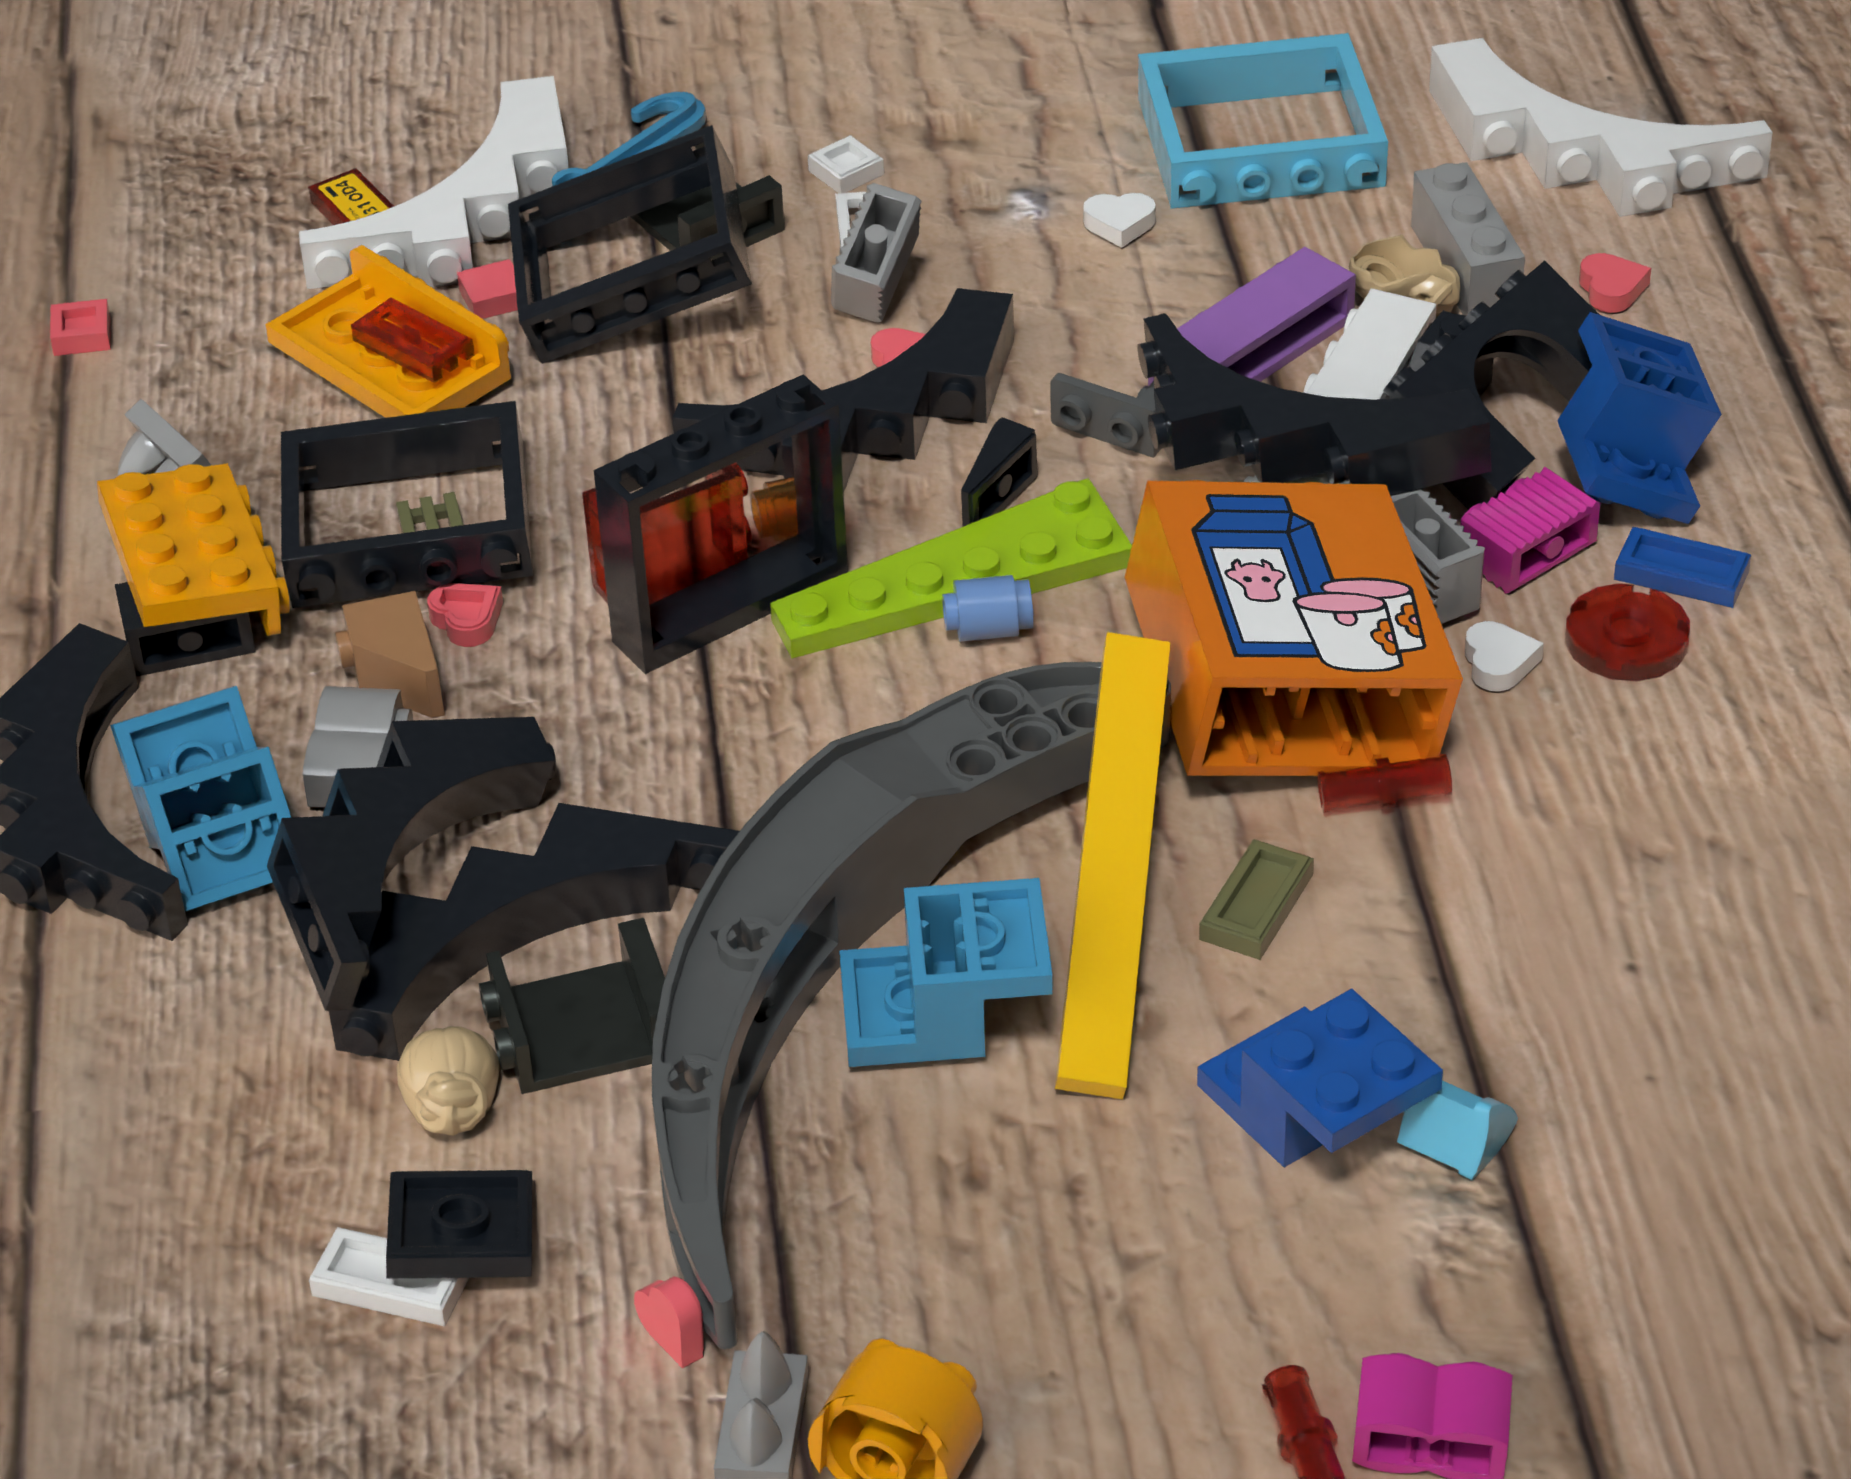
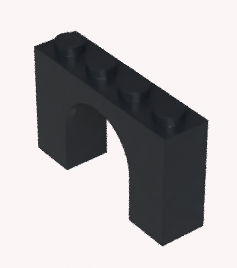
M1545 260L1527 276L1520 269L1517 270L1495 292V295L1499 298L1495 304L1489 307L1484 301L1480 302L1459 323L1458 327L1462 332L1452 339L1447 333L1443 334L1421 356L1425 364L1415 372L1409 365L1406 366L1383 389L1389 396V399L1423 397L1470 389L1490 422L1491 472L1442 483L1468 510L1478 503L1485 502L1488 504L1492 497L1497 498L1500 492L1505 493L1535 459L1483 404L1474 380L1475 362L1496 357L1522 362L1539 372L1567 401L1571 400L1592 367L1578 330L1589 312L1600 314Z

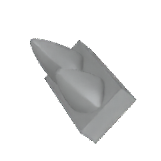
M142 399L124 414L137 431L129 439L123 450L118 466V476L129 472L146 474L157 469L155 473L174 471L188 464L211 466L210 462L199 450Z
M765 1331L760 1332L752 1340L747 1351L734 1350L714 1464L715 1479H792L809 1376L807 1355L782 1353L777 1342Z

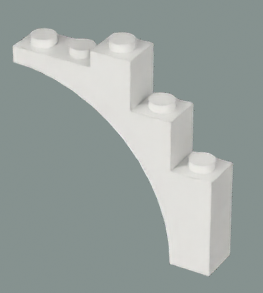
M1483 38L1432 46L1429 92L1470 161L1523 153L1544 189L1597 180L1619 217L1672 208L1673 194L1767 178L1773 132L1764 120L1722 125H1678L1620 117L1570 102L1531 83L1508 67L1491 50Z
M554 76L500 82L501 101L499 112L487 138L466 163L431 189L404 203L367 217L329 227L299 231L307 289L330 287L351 275L350 251L359 245H363L378 255L386 257L391 263L412 276H418L430 287L458 284L457 272L473 268L470 243L511 238L508 203L552 187L553 176L557 172L569 168Z

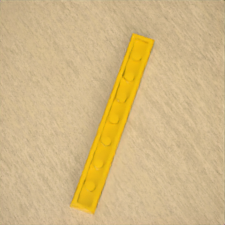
M1107 632L1103 645L1055 1089L1123 1100L1127 1087L1171 643L1168 641Z

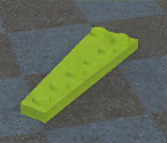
M1089 478L1077 482L1068 481L1059 484L1052 492L771 602V621L791 659L944 618L942 594L953 593L954 580L1013 575L1014 581L1028 579L1031 594L1126 569L1132 544Z

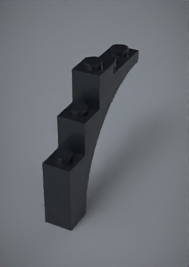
M957 288L944 314L922 339L892 361L859 378L822 390L839 405L843 491H845L858 454L915 460L930 417L987 423L1014 342L1013 294ZM678 403L672 417L674 433L720 413L733 405ZM792 436L722 469L783 475L785 491L795 492Z
M1166 313L1143 318L1145 342L1138 344L1137 351L1144 377H1154L1156 413L1149 414L1147 418L1149 433L1154 448L1156 450L1164 448L1175 470L1238 455L1241 465L1243 467L1251 466L1259 482L1285 483L1326 473L1331 484H1385L1390 496L1491 472L1490 422L1469 388L1423 397L1375 400L1325 397L1286 390L1242 376L1210 359L1182 336Z
M79 623L0 697V760L3 761L0 765V825L6 829L0 835V893L15 903H25L49 914H52L68 898L85 909H95L122 920L133 929L139 931L146 930L173 941L188 925L178 878L142 860L110 834L87 800V782L95 751L114 716L138 690L130 645L128 641Z

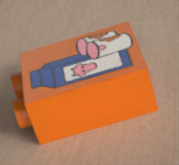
M1147 481L1125 573V581L1143 638L1171 642L1167 678L1171 683L1170 723L1187 776H1433L1463 677L1387 486L1385 484H1326L1320 482Z

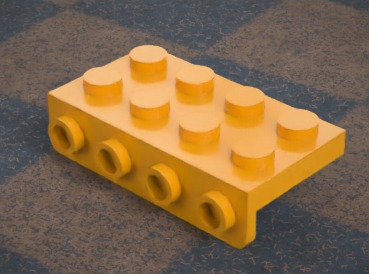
M359 245L350 251L351 275L265 324L270 344L385 418L463 408L511 379L508 358L509 342L504 332L497 325L490 324L467 310L461 303L451 300L428 286L422 279L415 278L391 263L386 257L378 255L363 245Z
M228 463L211 466L188 464L174 471L152 474L129 472L121 474L115 479L97 481L99 504L144 627L258 611L267 636L281 634L280 614L289 613L290 610L287 584L284 577L276 578L274 553L270 545L264 546L260 518L257 514L251 515L247 487L245 484H236Z

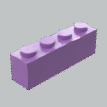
M1303 247L1249 283L1239 287L1210 308L1200 312L1177 329L1185 339L1210 359L1242 376L1261 382L1345 326L1347 316L1355 305L1356 274L1307 247ZM1154 377L1148 378V386L1154 381Z

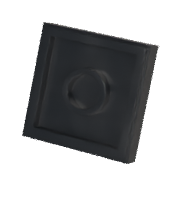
M532 1171L390 1172L386 1279L532 1277Z

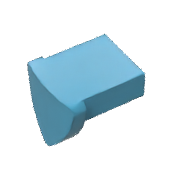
M1442 1081V1090L1404 1111L1397 1143L1458 1169L1459 1175L1474 1180L1498 1154L1514 1129L1518 1116L1515 1110L1507 1104L1490 1097L1481 1098Z

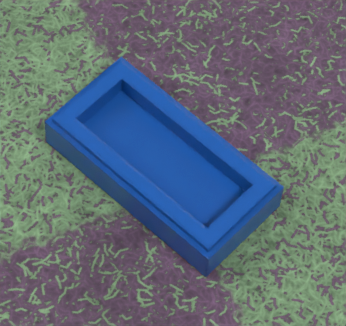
M1632 527L1615 563L1614 580L1733 608L1749 573L1751 554Z

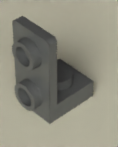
M1057 373L1051 379V422L1054 425L1152 458L1161 450L1154 448L1147 419L1149 414L1156 413L1154 381L1150 386L1145 385L1136 398L1062 373Z

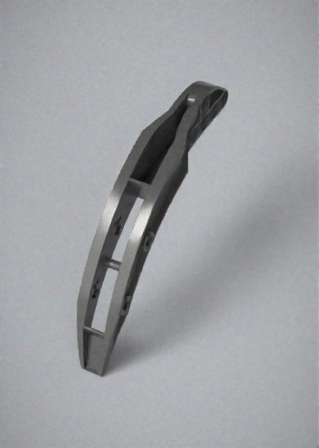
M1061 662L1009 671L961 689L900 721L868 728L830 742L785 781L749 819L721 855L699 892L678 936L662 988L653 1037L652 1104L666 1226L673 1257L680 1278L690 1285L699 1300L705 1332L720 1349H731L738 1342L734 1294L724 1248L728 1195L738 1148L753 1104L772 1062L807 1007L839 969V950L858 949L891 918L904 909V888L929 886L967 839L1047 798L1089 781L1102 662ZM1168 678L1160 749L1165 747L1170 740L1171 683Z

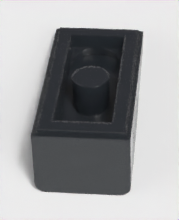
M1003 417L993 425L961 489L963 526L1001 512L1037 477L1035 429Z

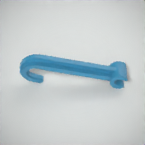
M687 92L665 93L639 103L631 109L633 122L639 123L659 114H669L587 169L568 168L557 172L552 178V185L555 186L699 130L706 120L704 105L693 94Z

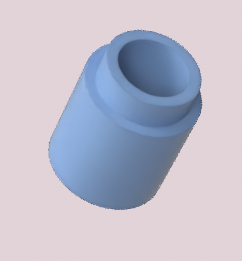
M1013 575L954 580L953 593L942 594L946 631L957 630L959 642L1014 637L1019 635V630L1033 629V604L1028 579L1014 581Z

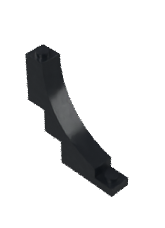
M535 717L392 721L376 767L337 769L322 816L281 819L267 863V869L325 1011L352 1009L360 982L366 980L369 974L370 957L368 948L381 913L382 884L392 869L412 849L429 837L457 823L495 812L539 806L547 781L551 780L554 776L556 757L552 745L546 742Z
M558 803L534 856L471 846L446 901L382 891L381 913L368 948L370 957L368 977L360 982L351 1010L329 1011L335 1049L359 1056H373L399 1061L405 1046L412 1040L430 1014L454 990L488 966L486 953L500 951L501 957L537 939L567 928L601 919L638 913L671 911L681 887L702 889L719 858L740 831Z

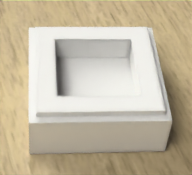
M852 136L843 138L808 155L809 172L837 193L849 192L884 175L883 158Z

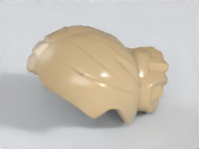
M1403 235L1364 244L1356 255L1350 259L1349 271L1356 274L1355 291L1363 299H1365L1372 288L1437 304L1436 318L1443 310L1451 312L1453 306L1459 302L1460 277L1455 268L1441 263L1438 249H1416L1408 243Z
M448 1026L444 1029L435 1028L421 1032L407 1043L397 1063L398 1086L404 1102L424 1129L433 1133L454 1136L471 1130L490 1110L499 1077L498 1056L482 1035L464 1027Z

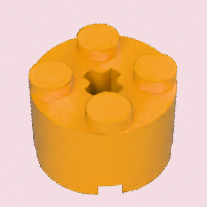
M887 1339L872 1340L867 1344L864 1351L850 1362L811 1425L808 1434V1449L812 1463L819 1474H821L826 1465L836 1479H958L977 1446L983 1430L982 1413L974 1396L977 1389L976 1380L964 1366L958 1363H942L928 1354L898 1346Z

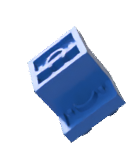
M1589 312L1578 331L1592 367L1557 420L1583 489L1590 497L1604 504L1615 502L1639 509L1647 516L1655 519L1666 517L1689 524L1700 508V503L1685 468L1722 415L1694 350L1688 342Z
M1352 988L1312 1011L1306 1006L1197 1066V1086L1284 1168L1321 1146H1324L1331 1153L1337 1151L1442 1090L1443 1069Z

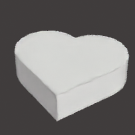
M1128 193L1119 197L1112 194L1094 195L1088 198L1083 206V223L1085 228L1121 248L1150 230L1156 220V204L1154 200L1142 193Z
M1484 621L1474 624L1466 632L1465 656L1472 663L1473 681L1479 687L1488 691L1500 692L1509 690L1519 683L1542 660L1544 643L1498 622Z

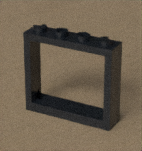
M713 125L508 203L519 324L542 364L752 285L734 170ZM704 143V147L699 149L695 148L696 145ZM711 186L718 233L551 296L546 248ZM538 207L539 210L530 213L529 221H526L522 212ZM723 253L722 257L712 259L713 256Z
M804 374L593 470L612 642L644 674L771 614V602L848 572L839 405ZM792 436L798 534L649 605L639 507ZM815 559L819 564H815L812 560ZM652 637H655L658 640V642L653 644Z
M516 401L282 431L281 561L292 608L387 596L411 591L431 590L450 583L476 584L534 576L524 447ZM501 441V444L493 445V442ZM316 465V468L304 470V467ZM502 465L506 510L505 520L305 546L304 491ZM519 553L520 563L501 565V563L518 561L517 554ZM312 588H317V589H318V590H314V591H306V592H304L305 589H312Z

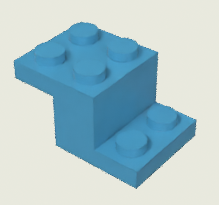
M237 686L110 725L150 848L160 849L167 872L178 878L185 911L273 883L267 869V863L281 819L291 818L270 749L269 747L256 746Z
M1040 878L904 888L906 946L839 950L849 1067L985 1057L984 1000L1053 994V975Z

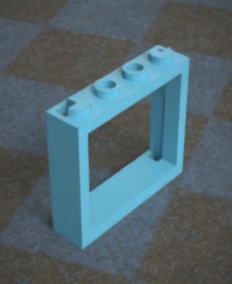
M1349 33L1138 54V100L1171 209L1386 187L1388 139ZM1329 69L1337 70V72L1334 73H1325L1326 70ZM1341 91L1356 135L1184 152L1171 108ZM1368 172H1370V174H1371V175L1362 176V173H1368ZM1179 185H1182L1183 191L1196 190V193L1179 194Z

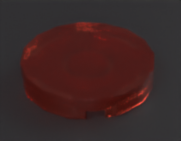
M1617 583L1597 587L1577 597L1571 605L1570 614L1566 618L1565 645L1576 662L1588 671L1606 678L1642 681L1661 677L1677 668L1688 653L1690 619L1683 607L1667 594L1650 588L1648 595L1642 592H1633L1634 585Z

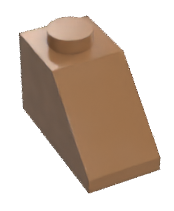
M411 591L342 605L346 630L335 632L337 649L342 669L354 666L359 688L401 690L404 708L412 709V711L431 718L445 716L438 668L416 592Z

